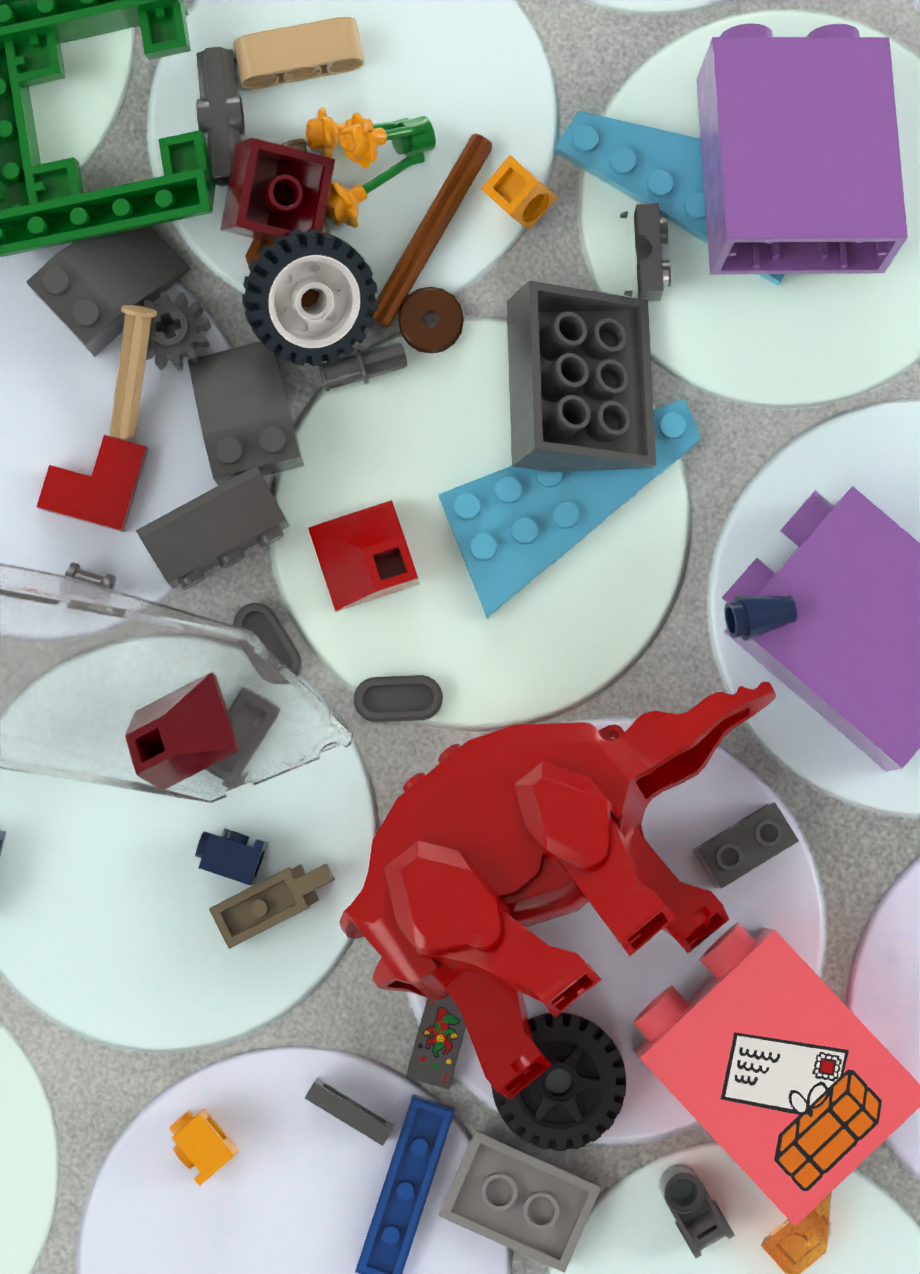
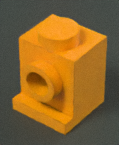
M203 1109L196 1116L188 1110L169 1127V1130L174 1134L171 1138L177 1144L173 1148L174 1153L188 1169L194 1166L198 1169L200 1173L194 1180L199 1186L239 1151L237 1146L206 1109Z

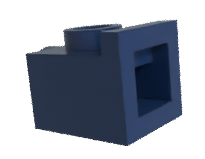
M224 828L221 836L203 831L195 853V857L201 858L198 868L247 885H254L269 842L256 839L254 846L247 845L250 836Z

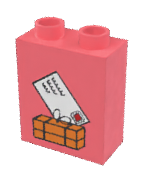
M736 923L722 934L699 958V961L713 976L686 1000L671 985L652 1000L633 1020L632 1023L646 1037L633 1051L789 1221L796 1226L920 1107V1084L776 930L763 927L752 937L740 923Z

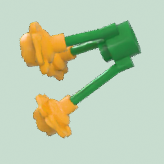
M322 107L317 111V118L308 120L306 124L305 135L307 145L311 151L320 152L321 156L331 158L333 150L336 148L338 141H340L344 155L352 162H358L362 168L366 169L370 167L371 162L377 161V147L385 145L388 140L392 141L397 154L406 155V158L362 186L356 184L348 190L337 182L331 181L325 214L333 220V224L340 225L345 223L353 228L359 226L357 220L358 204L368 198L367 194L410 166L423 163L425 161L423 152L433 150L436 145L433 126L426 116L410 120L403 118L393 122L373 124L371 119H364L360 113H353L351 119L346 120L345 123L336 124L331 117H327L326 109Z

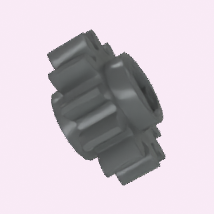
M162 291L160 294L161 304L155 306L150 300H144L145 307L157 311V316L151 319L146 360L156 355L155 365L159 370H163L167 366L168 360H171L176 369L182 371L184 364L182 359L188 356L195 363L200 361L195 348L197 346L201 348L210 346L207 338L200 333L206 332L212 327L208 319L199 318L204 311L199 302H195L188 307L189 301L184 292L179 293L176 301L172 302L167 293ZM176 324L179 328L174 330L176 336L167 338L164 332H169L167 326Z

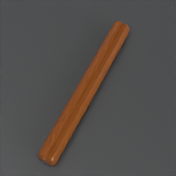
M474 133L466 143L377 297L378 308L377 311L372 312L376 324L387 328L397 315L400 306L408 296L490 154L492 142L486 137Z

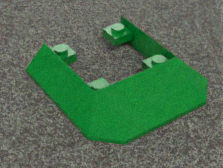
M0 0V257L213 212L216 181L211 175L206 138L201 130L158 139L164 176L84 193L79 162L74 157L41 164L29 86L66 78L60 45L65 42L140 26L144 54L149 60L191 51L186 16L189 14L184 0Z

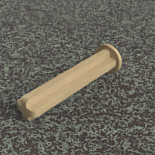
M135 305L121 306V312L125 313L110 424V435L123 440L134 439L136 436L151 319L157 316L156 310Z

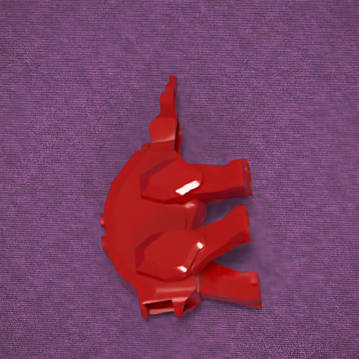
M763 681L755 689L739 686L737 692L733 695L715 692L685 713L672 714L656 710L646 712L639 716L626 732L615 724L608 725L600 730H597L592 724L585 722L517 724L468 740L462 746L454 744L445 749L438 758L439 765L426 775L422 772L412 776L404 784V793L397 798L372 840L369 868L363 889L351 905L343 911L339 921L341 930L348 938L358 939L365 937L381 955V959L372 976L376 986L383 990L415 993L427 999L443 1000L450 995L461 1012L486 1079L496 1092L505 1095L507 1099L511 1100L552 1066L533 1041L523 994L542 1002L556 1018L582 994L602 980L578 953L549 946L526 927L577 912L589 902L618 943L631 956L660 930L674 938L688 954L729 920L723 904L712 891L679 881L644 838L642 820L645 809L653 798L697 776L705 768L722 739L732 729L756 715L776 698L772 685L769 682Z

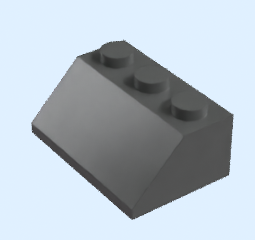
M256 465L137 529L136 532L166 582L173 589L181 586L183 590H186L205 580L204 572L220 564L221 568L224 569L245 558L243 551L258 543L263 548L280 540L284 536L282 530L290 525Z

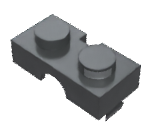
M659 203L636 204L634 232L637 254L638 299L660 301L664 287L671 286L670 261L662 260L661 244H668L667 217H659ZM628 211L620 213V218H627ZM633 290L625 291L624 295L632 297Z

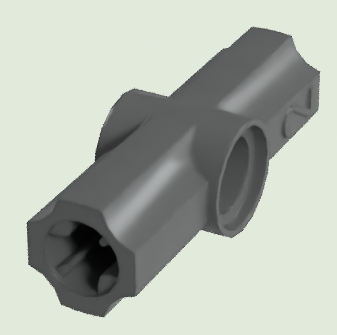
M210 47L196 53L200 99L196 100L197 121L199 130L205 134L212 178L216 181V185L223 187L229 184L236 143L242 141L241 135H245V122L242 99L238 95V77L233 49Z

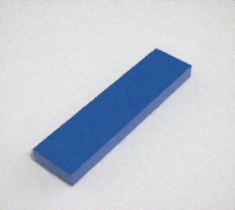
M412 1095L355 1270L356 1273L403 1274L455 1108Z

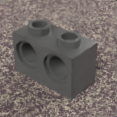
M772 802L692 850L715 888L722 889L799 842L777 804Z

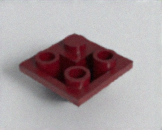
M213 672L135 711L125 733V739L136 775L162 791L240 752L216 674Z

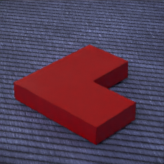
M104 435L92 476L49 465L36 507L58 515L124 532L148 448L140 444Z

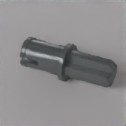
M395 343L360 353V349L355 350L356 355L339 359L331 364L327 362L318 367L325 391L327 392L330 389L364 380V383L367 384L369 383L368 378L403 369L407 366V358L402 344Z

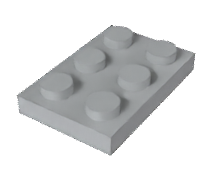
M475 1129L439 1212V1216L565 1273L601 1190V1185Z

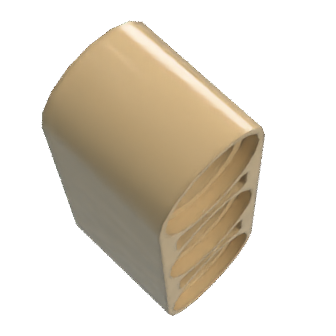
M335 17L243 35L233 42L240 84L245 89H262L347 73L359 69L365 63L357 21L352 17Z

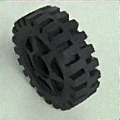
M546 1013L528 1019L534 1043L552 1066L511 1100L507 1099L505 1095L496 1092L491 1085L496 1108L511 1131L528 1144L531 1143L541 1149L556 1151L584 1147L585 1144L596 1141L606 1130H609L614 1124L617 1115L620 1114L626 1095V1073L622 1056L608 1034L598 1025L583 1017L570 1013H561L555 1018L551 1013ZM555 1069L566 1070L571 1075V1085L562 1093H554L546 1086L547 1075Z

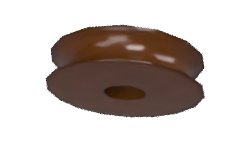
M430 286L417 289L406 297L400 306L398 323L401 335L409 346L419 352L433 354L443 352L456 343L462 333L464 317L461 305L454 295L442 288ZM429 313L437 315L439 318L438 324L434 327L424 325L423 318Z

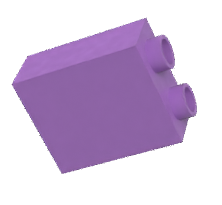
M754 23L736 25L725 30L720 37H712L696 79L710 275L885 273L908 238L889 37H860L859 30L848 24L821 26L811 31L807 37H773V32L769 27Z
M854 486L835 505H832L815 490L780 530L798 546L775 573L759 558H756L722 597L725 602L734 601L737 595H791L797 608L796 622L788 623L785 626L744 641L741 637L732 638L728 629L724 633L883 770L889 772L902 769L920 749V543Z

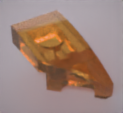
M832 1192L796 1226L788 1219L763 1239L761 1247L785 1274H801L827 1252L828 1240L831 1234Z

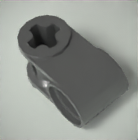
M676 1164L663 1172L659 1182L660 1192L676 1219L675 1224L695 1259L702 1256L701 1250L721 1238L727 1237L731 1239L735 1236L716 1201L711 1199L702 1181L692 1168ZM688 1179L692 1181L693 1190L687 1198L675 1199L671 1197V1187L677 1180Z

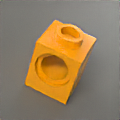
M511 155L508 156L481 188L509 216L528 230L534 226L558 198Z

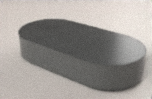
M250 603L243 606L235 615L233 628L236 637L258 673L265 681L272 685L283 686L293 682L300 674L302 660L276 614L271 608L261 603Z
M424 675L368 678L359 684L354 693V705L361 717L370 722L428 720L439 712L443 703V694L439 684L434 679Z

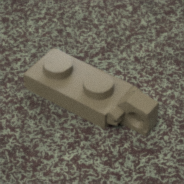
M302 864L292 869L288 867L210 907L209 911L228 949L310 908L311 904L319 901L315 890L334 881L335 878L328 864H324L308 873L305 872Z

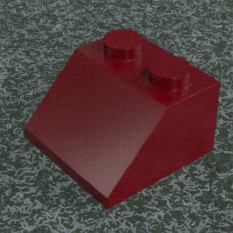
M249 138L236 143L220 230L272 242L273 239L280 235L284 237L289 236L291 231L300 230L307 232V229L322 232L335 159L256 138Z

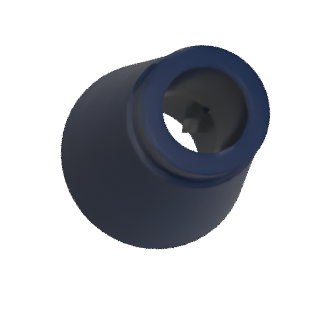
M737 595L734 601L726 602L724 608L725 622L732 638L741 637L744 641L785 626L788 623H794L797 620V608L791 595Z

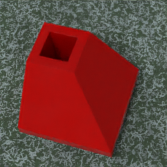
M392 500L308 527L335 612L420 585Z

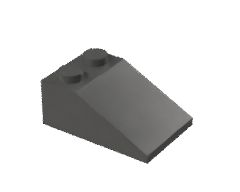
M151 226L73 242L52 257L26 283L36 296L95 357L123 332L125 313L121 312V306L135 305L145 307L144 300L146 299L154 303L160 298L161 292H166L190 270V267Z
M257 342L201 356L198 363L190 359L187 360L213 479L218 486L256 465L262 476L304 466L276 354L265 347L262 342Z

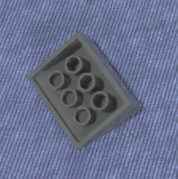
M528 281L507 301L512 467L548 472L642 469L656 466L648 300Z

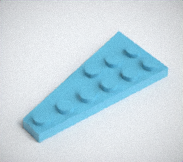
M578 111L556 145L555 152L640 204L659 203L660 216L667 217V220L708 244L700 138ZM785 274L758 275L778 286Z
M685 398L653 410L656 466L653 468L548 472L510 466L438 494L487 619L551 564H554L602 524L623 504L632 499L653 479L662 474L700 442L701 436Z

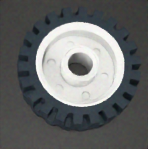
M307 229V232L300 230L291 231L289 236L284 237L280 235L273 239L274 244L270 247L265 245L259 251L261 256L258 260L253 259L248 268L251 272L249 277L245 276L243 282L245 294H242V304L246 310L244 313L257 338L278 357L302 366L305 363L311 366H322L323 361L331 364L339 360L338 355L344 353L348 356L355 350L352 346L357 341L362 343L367 337L364 333L367 327L372 328L375 319L372 316V312L377 311L378 300L375 298V293H378L377 284L372 278L374 274L370 266L364 261V258L344 240L318 230ZM317 288L319 290L317 302L311 307H302L301 299L303 294L309 289Z

